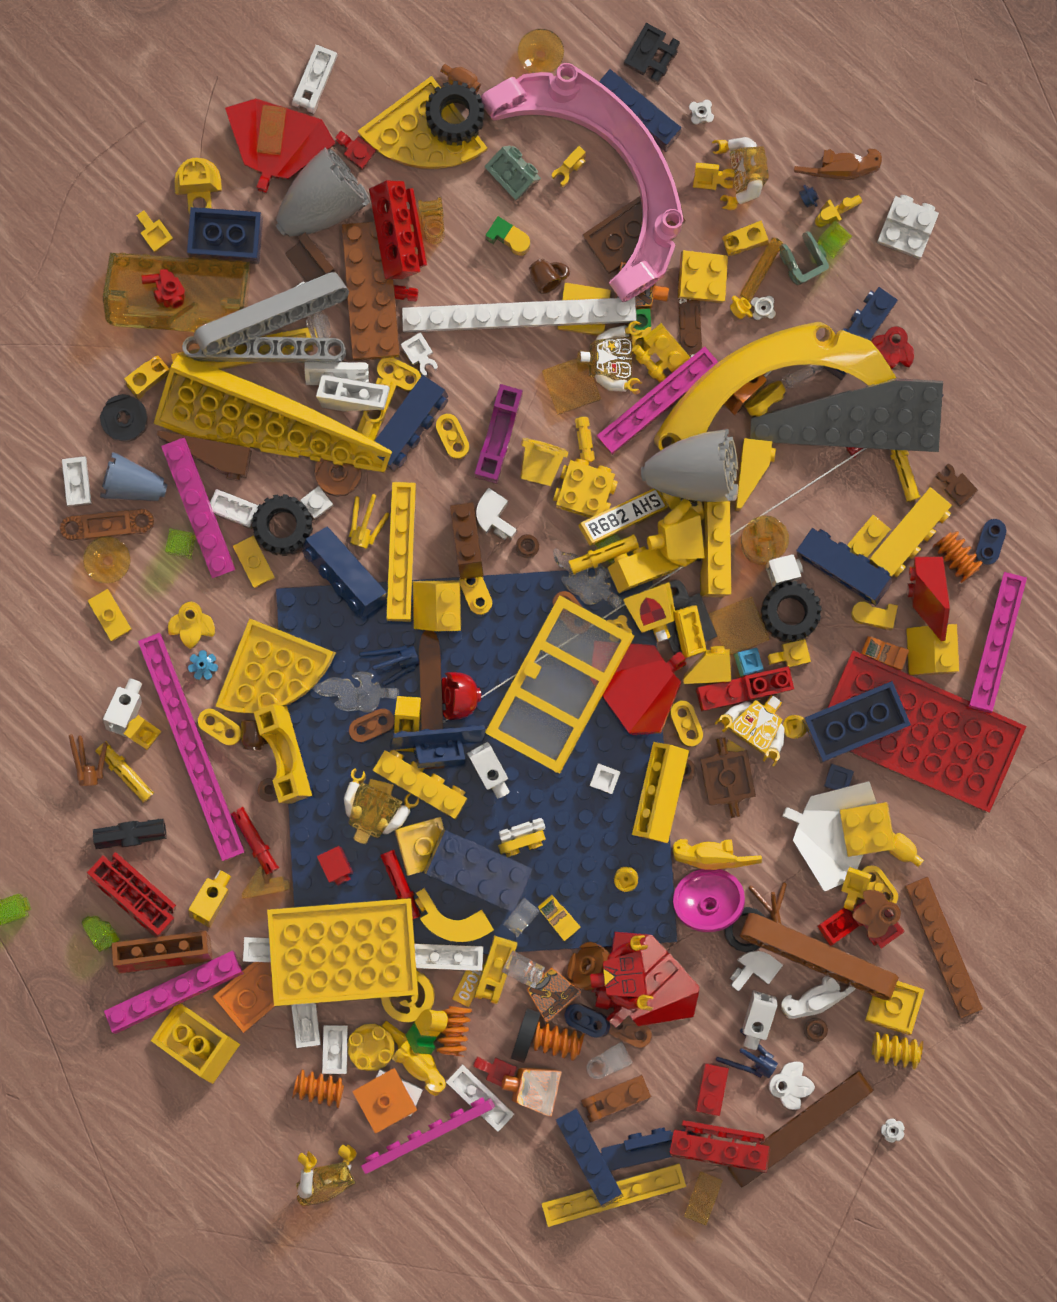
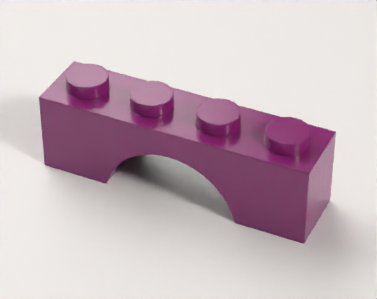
M500 384L486 439L475 470V478L498 484L523 396V390Z

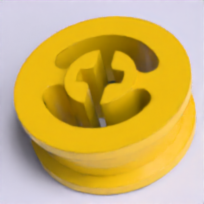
M417 971V981L425 991V1000L420 1008L416 1005L419 1000V993L411 997L412 1001L410 1003L408 1000L399 1002L402 1006L410 1008L409 1013H403L396 1009L391 997L381 998L385 1011L395 1020L413 1022L417 1020L424 1010H431L435 999L434 987L429 978L423 973Z

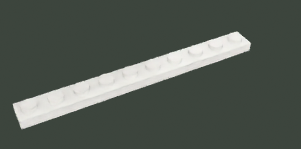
M634 297L626 302H622L620 298L408 307L402 308L403 332L631 323L636 321V298Z
M244 937L243 961L271 962L269 938ZM415 944L416 968L482 971L483 946Z

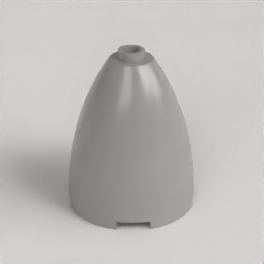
M325 147L312 158L286 192L276 217L278 222L276 227L282 235L288 234L290 237L301 236L305 232L306 234H311L330 228L354 215L370 203L369 195L363 185H357L358 181L350 172L351 169L331 149L327 150Z
M724 429L694 435L667 446L647 460L645 467H641L642 480L660 492L683 499L705 502L735 501L738 495V484H734L737 478L738 462L733 437H728L729 430Z

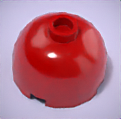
M446 672L445 675L447 677L441 680L442 703H445L446 710H443V715L448 720L466 718L474 712L477 703L481 701V690L477 688L475 681L470 676L464 673Z

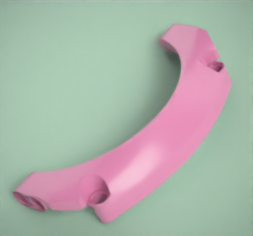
M570 63L561 64L557 69L556 76L549 72L523 74L518 79L511 77L486 91L481 96L482 103L492 120L521 115H546L566 119L595 132L620 154L637 183L642 204V226L633 254L627 264L609 284L621 301L626 302L663 278L675 249V243L671 239L680 233L683 215L677 189L667 162L656 141L634 112L607 87ZM562 76H568L571 79L565 80ZM673 221L677 225L670 226L666 222Z

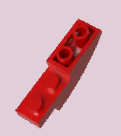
M788 666L733 679L730 682H720L696 688V693L702 712L794 690V685Z

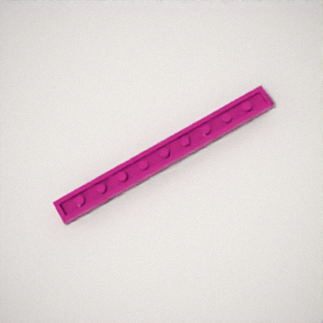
M157 633L139 640V646L222 861L243 854L245 853L162 635Z

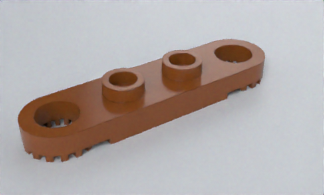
M146 509L70 516L62 520L60 532L66 539L71 541L147 533L153 528L154 517ZM139 515H146L149 522L146 527L142 528L136 525V519ZM70 522L77 523L78 532L73 535L67 534V524Z

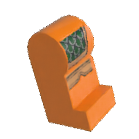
M867 636L861 654L901 671L909 650Z

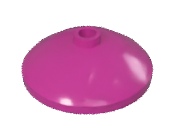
M699 869L688 874L679 882L674 892L673 904L676 915L687 927L700 932H716L729 927L740 917L745 905V895L741 883L729 872L722 869ZM708 907H714V909L707 910Z

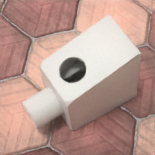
M129 679L125 689L121 687L116 689L103 718L106 730L127 737L123 733L126 731L128 723L136 718L142 704L141 696L138 694L142 686L141 682Z
M488 742L467 753L487 790L492 788L497 799L510 792L504 782L508 777ZM490 770H495L496 772L494 777H489L487 773Z
M753 990L743 1024V1033L746 1034L743 1046L757 1050L760 1039H767L777 1008L775 996ZM761 1022V1025L754 1026L753 1023Z

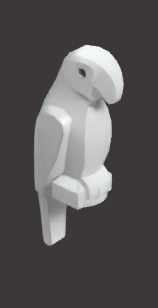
M825 976L822 979L821 985L809 989L799 1000L792 999V995L784 997L781 1002V1008L789 1019L816 1015L835 1005L856 988L850 986L843 992H840V986L835 979Z

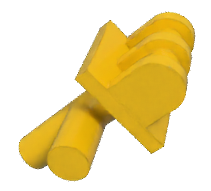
M859 195L851 199L846 197L835 207L831 200H828L821 208L820 214L815 218V225L817 227H824L830 223L832 228L836 227L842 220L840 214L861 204V197Z

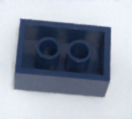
M191 207L187 245L189 258L260 264L263 227L261 212Z

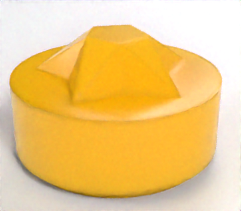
M790 715L784 720V734L787 737L799 739L806 734L807 730L802 721L803 717Z
M631 867L618 869L614 876L615 886L623 892L634 890L638 884L637 872Z

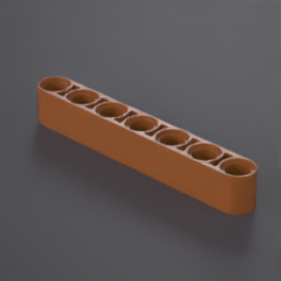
M748 913L740 933V937L747 942L882 1000H891L899 979L896 974L758 914Z

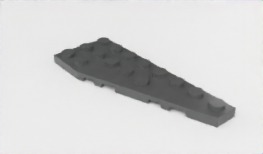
M895 378L854 391L850 390L816 399L805 404L801 403L786 409L767 412L759 417L752 416L750 439L786 444L939 452L943 381Z

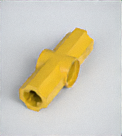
M381 378L377 379L376 384L390 387L385 408L379 410L381 415L377 419H370L368 417L370 410H364L356 431L375 441L381 424L385 420V414L397 387L391 381Z

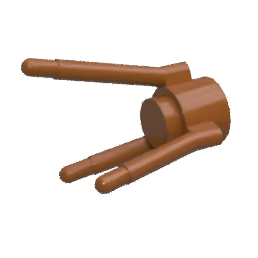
M70 734L69 741L79 785H98V779L103 778V766L108 744L106 742L103 743L98 769L96 770L95 765H86L82 736H78L79 760L74 737Z

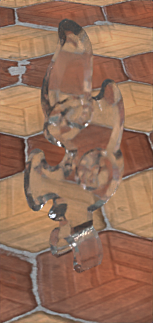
M557 548L554 549L553 555L556 563L569 572L568 577L562 576L561 579L564 586L570 592L578 595L588 605H594L603 598L616 610L623 603L622 599L609 590L611 584L605 582L606 578L611 577L605 567L598 564L599 567L595 568L594 577L588 576L589 568L573 575L568 561L579 556L573 553L561 552Z
M356 672L352 675L353 678L358 679L360 682L358 688L354 687L351 680L337 677L329 678L313 687V690L321 696H338L339 701L335 702L334 705L343 711L360 710L366 713L373 712L378 707L380 698L397 699V696H399L397 688H380L379 682L373 684L371 679L374 678V675L369 672Z

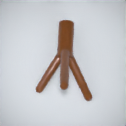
M785 882L782 883L777 902L775 892H771L772 907L750 885V891L770 913L771 920L782 925L779 910L787 884Z

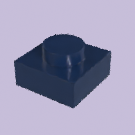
M831 764L823 787L832 790L849 787L854 771Z

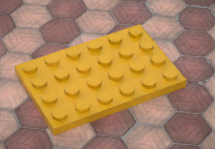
M411 898L267 910L274 1006L418 995Z

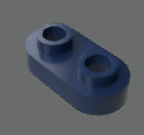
M991 519L982 527L975 550L976 560L982 561V565H991L999 558L1007 531L1005 524L1001 520ZM991 527H997L999 529V533L993 534L991 532ZM985 549H990L992 551V555L990 557L985 556Z
M572 1004L565 1011L566 1023L591 1037H604L610 1030V1022L606 1019V1015L583 1004ZM578 1012H581L582 1014L580 1020L577 1018ZM598 1021L602 1023L600 1030L597 1028Z

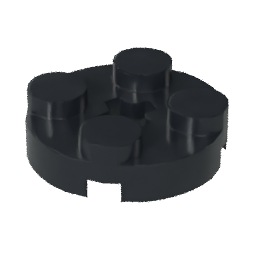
M121 394L110 398L105 403L103 411H101L100 422L105 433L113 440L130 442L140 437L146 431L148 414L146 408L138 399L130 395ZM122 412L130 415L127 424L118 422Z

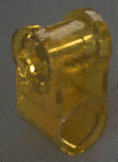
M437 197V200L424 202L418 200L425 239L431 244L441 243L445 238L441 197ZM432 227H437L441 230L437 235H431L428 231Z

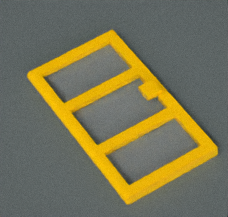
M559 595L485 733L554 770L555 773L560 774L635 636L631 632L628 633Z

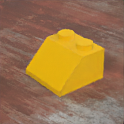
M460 580L413 581L414 629L461 631Z
M948 624L946 641H940L929 626L906 628L907 649L909 650L907 655L909 675L956 674L959 672L957 624Z

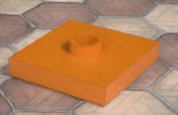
M395 1068L352 1091L375 1134L418 1110Z

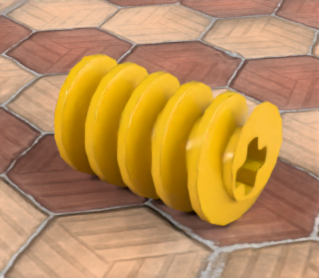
M875 1032L871 1055H874L875 1062L877 1063L881 1057L884 1058V1064H888L890 1058H892L894 1066H897L899 1061L902 1060L903 1068H906L908 1063L912 1062V1068L915 1070L921 1060L923 1041L918 1046L917 1040L912 1039L908 1045L906 1037H903L899 1043L898 1036L894 1035L889 1041V1036L885 1033L880 1040L879 1032Z

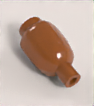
M444 64L440 72L448 76V82L453 85V81H458V85H462L464 82L468 84L469 89L473 87L476 90V94L481 87L477 76L463 67L451 68Z

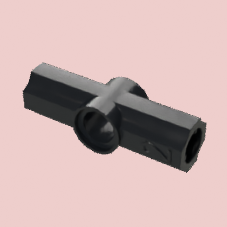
M164 819L144 822L130 821L118 823L117 826L93 829L95 849H106L116 846L130 847L141 845L143 842L167 839Z

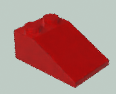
M914 557V565L909 567V580L911 583H907V597L912 598L913 608L939 640L946 641L950 605L943 557Z

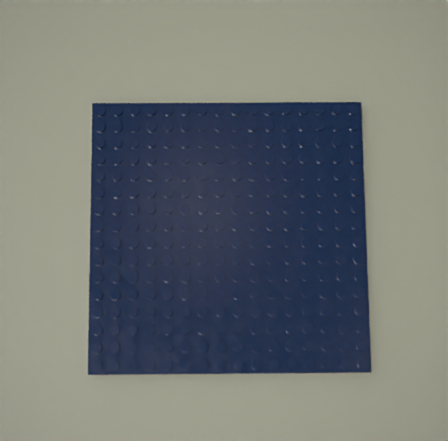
M608 568L586 569L573 575L572 570L484 575L483 580L492 599V608L484 615H477L471 611L460 586L461 631H434L440 644L441 680L447 677L445 675L446 672L464 673L475 681L477 688L481 690V696L518 673L553 608V599L556 594L562 591L570 592L584 609L603 618L625 604L623 599L651 587L653 580L619 593ZM460 577L412 580L411 622L387 621L388 582H378L387 592L383 605L363 618H360L356 612L349 608L348 603L334 591L332 585L276 589L278 630L336 652L329 668L318 683L298 700L286 705L312 793L311 797L295 803H288L294 908L396 900L397 895L380 855L394 850L410 891L414 892V900L418 898L416 893L425 888L438 911L446 918L463 920L483 910L494 929L489 934L473 941H449L437 936L423 924L420 918L427 915L428 912L426 910L422 912L416 903L421 916L413 919L415 944L483 946V954H488L494 936L517 942L515 952L574 949L587 942H593L602 947L612 946L614 932L653 935L659 943L677 942L670 836L668 843L632 835L653 742L664 744L663 729L661 733L629 734L604 701V698L601 697L560 774L555 773L554 770L486 733L482 742L462 744L466 759L464 764L445 766L442 769L423 770V773L430 777L434 773L443 778L445 786L452 788L454 785L466 792L464 797L468 800L457 819H453L419 799L418 805L415 808H410L411 813L399 828L441 817L444 830L500 854L498 845L502 844L499 836L500 831L505 829L511 830V827L526 822L532 823L533 820L542 818L545 824L543 832L546 840L542 841L543 846L531 850L526 846L519 849V854L507 857L532 868L514 912L505 910L423 872L407 876L395 831L383 834V831L379 830L376 826L359 818L348 817L345 811L344 796L349 783L353 781L351 771L356 768L355 778H361L363 771L366 774L365 781L359 784L360 789L355 801L356 806L361 803L362 799L365 800L366 797H359L362 788L369 786L370 779L394 785L388 807L393 811L396 809L392 816L391 814L387 815V820L391 821L400 806L405 805L404 799L409 792L373 771L384 750L389 753L391 751L390 741L392 734H394V726L390 731L362 743L356 742L351 738L349 726L354 720L378 709L389 710L395 719L397 696L421 698L419 664L414 665L415 670L405 673L386 686H382L385 680L405 668V666L400 667L399 663L377 670H372V666L397 658L396 654L398 653L360 657L359 654L361 652L399 648L406 645L407 648L414 646L419 659L420 639L425 630L414 629L413 581L459 580ZM469 578L466 582L469 585H473L476 579ZM482 598L476 600V605L479 607L485 604V600ZM626 605L604 618L607 621L618 619L620 615L626 616L628 628L632 630V634L635 636L631 644L655 645L657 649V639L653 629L642 633ZM558 617L546 642L558 647L577 634L572 633L561 618ZM576 619L574 621L575 626L581 627L583 620ZM594 625L587 632L579 634L559 649L592 666L594 642L612 641L609 638L610 633ZM540 650L536 660L540 659L547 653L543 650ZM549 654L537 662L542 668L536 679L526 676L520 688L579 719L596 687L590 680L589 675ZM515 677L481 698L474 712L468 717L444 722L443 729L446 727L461 728L476 725L485 726L487 730ZM515 697L498 729L548 757L557 760L574 728L526 701ZM442 703V710H446L445 703ZM420 710V726H419V731L422 730L421 710ZM379 718V724L386 725L387 718ZM358 727L357 734H365V727ZM486 742L492 747L508 777L504 782L510 792L498 799L492 788L486 789L467 755L468 752ZM397 751L404 756L402 760L406 763L411 764L412 761L416 763L414 752ZM598 763L620 771L612 794L590 786ZM490 770L487 774L489 777H494L496 772L495 770ZM368 787L363 789L361 796H366L364 793ZM411 794L408 797V803L415 804L418 797ZM370 804L369 808L366 806L365 808L371 810L375 804ZM378 805L377 813L380 814L382 819L383 815L381 813H384L386 811V809H384L386 807H381ZM364 809L362 810V814L365 815L369 811ZM360 828L369 832L366 840L357 836ZM338 846L342 847L353 871V874L349 875L350 880L340 885H336L335 882L329 883L317 856ZM631 867L637 872L638 884L634 890L623 892L615 886L614 876L618 869ZM551 895L555 897L581 927L566 941L560 937L538 908Z

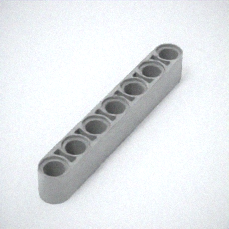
M331 272L207 323L195 331L194 339L206 356H214L341 303L348 297L349 290L338 274Z
M194 336L186 338L182 345L186 356L197 361L305 363L341 362L346 357V349L343 342L336 338L257 337L243 343L247 346V351L241 355L235 353L236 347L214 356H206L201 348L197 353L191 354L188 352L190 345L198 344ZM269 345L271 350L268 354L261 355L258 352L260 346ZM292 345L294 352L290 355H284L282 353L283 347ZM310 345L318 348L317 353L312 356L305 353L306 348ZM332 346L341 347V352L337 356H332L329 354V349Z

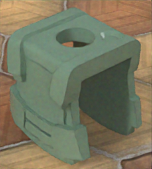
M809 231L804 232L802 237L818 266L812 271L802 275L786 244L779 246L780 253L778 254L784 265H787L789 269L788 276L796 285L804 283L829 268L822 245L817 244Z

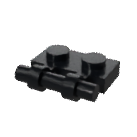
M645 23L625 59L624 65L642 75H645L648 68L652 69L654 72L650 79L658 83L661 77L667 73V66L671 59L677 55V48L680 42L672 38L669 45L664 43L666 33ZM658 50L664 53L659 63L653 60Z

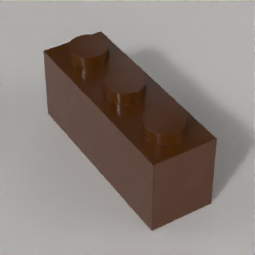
M474 503L450 505L460 580L483 577Z

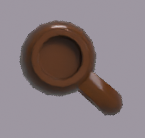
M539 259L529 267L531 279L541 294L554 290L562 280L567 279L570 275L567 265L560 262L549 263L545 259ZM554 268L558 269L562 273V275L559 276V274Z
M256 720L241 721L243 749L262 750L264 744H268V742L259 734Z

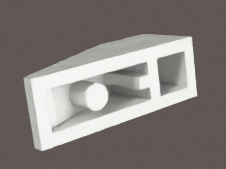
M322 375L316 397L321 407L339 411L383 410L390 387Z

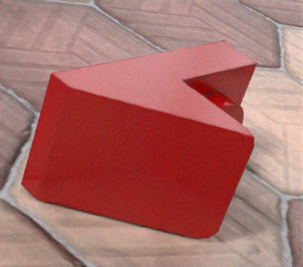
M842 908L816 927L827 944L832 946L859 927V925L853 918L852 912Z

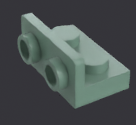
M510 145L502 147L484 166L515 200H518L534 183L541 179L537 174L538 170L532 164L526 163L522 158V153L516 147H511Z

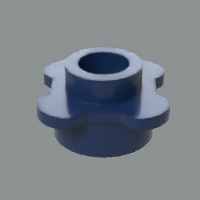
M803 185L804 189L799 191V194L807 208L812 205L817 207L816 200L819 197L813 187L809 188Z

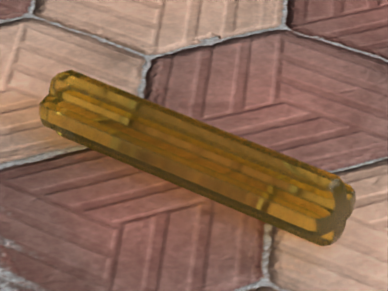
M773 237L770 240L740 294L741 297L748 301L752 300L780 250L779 246L783 244L778 238Z

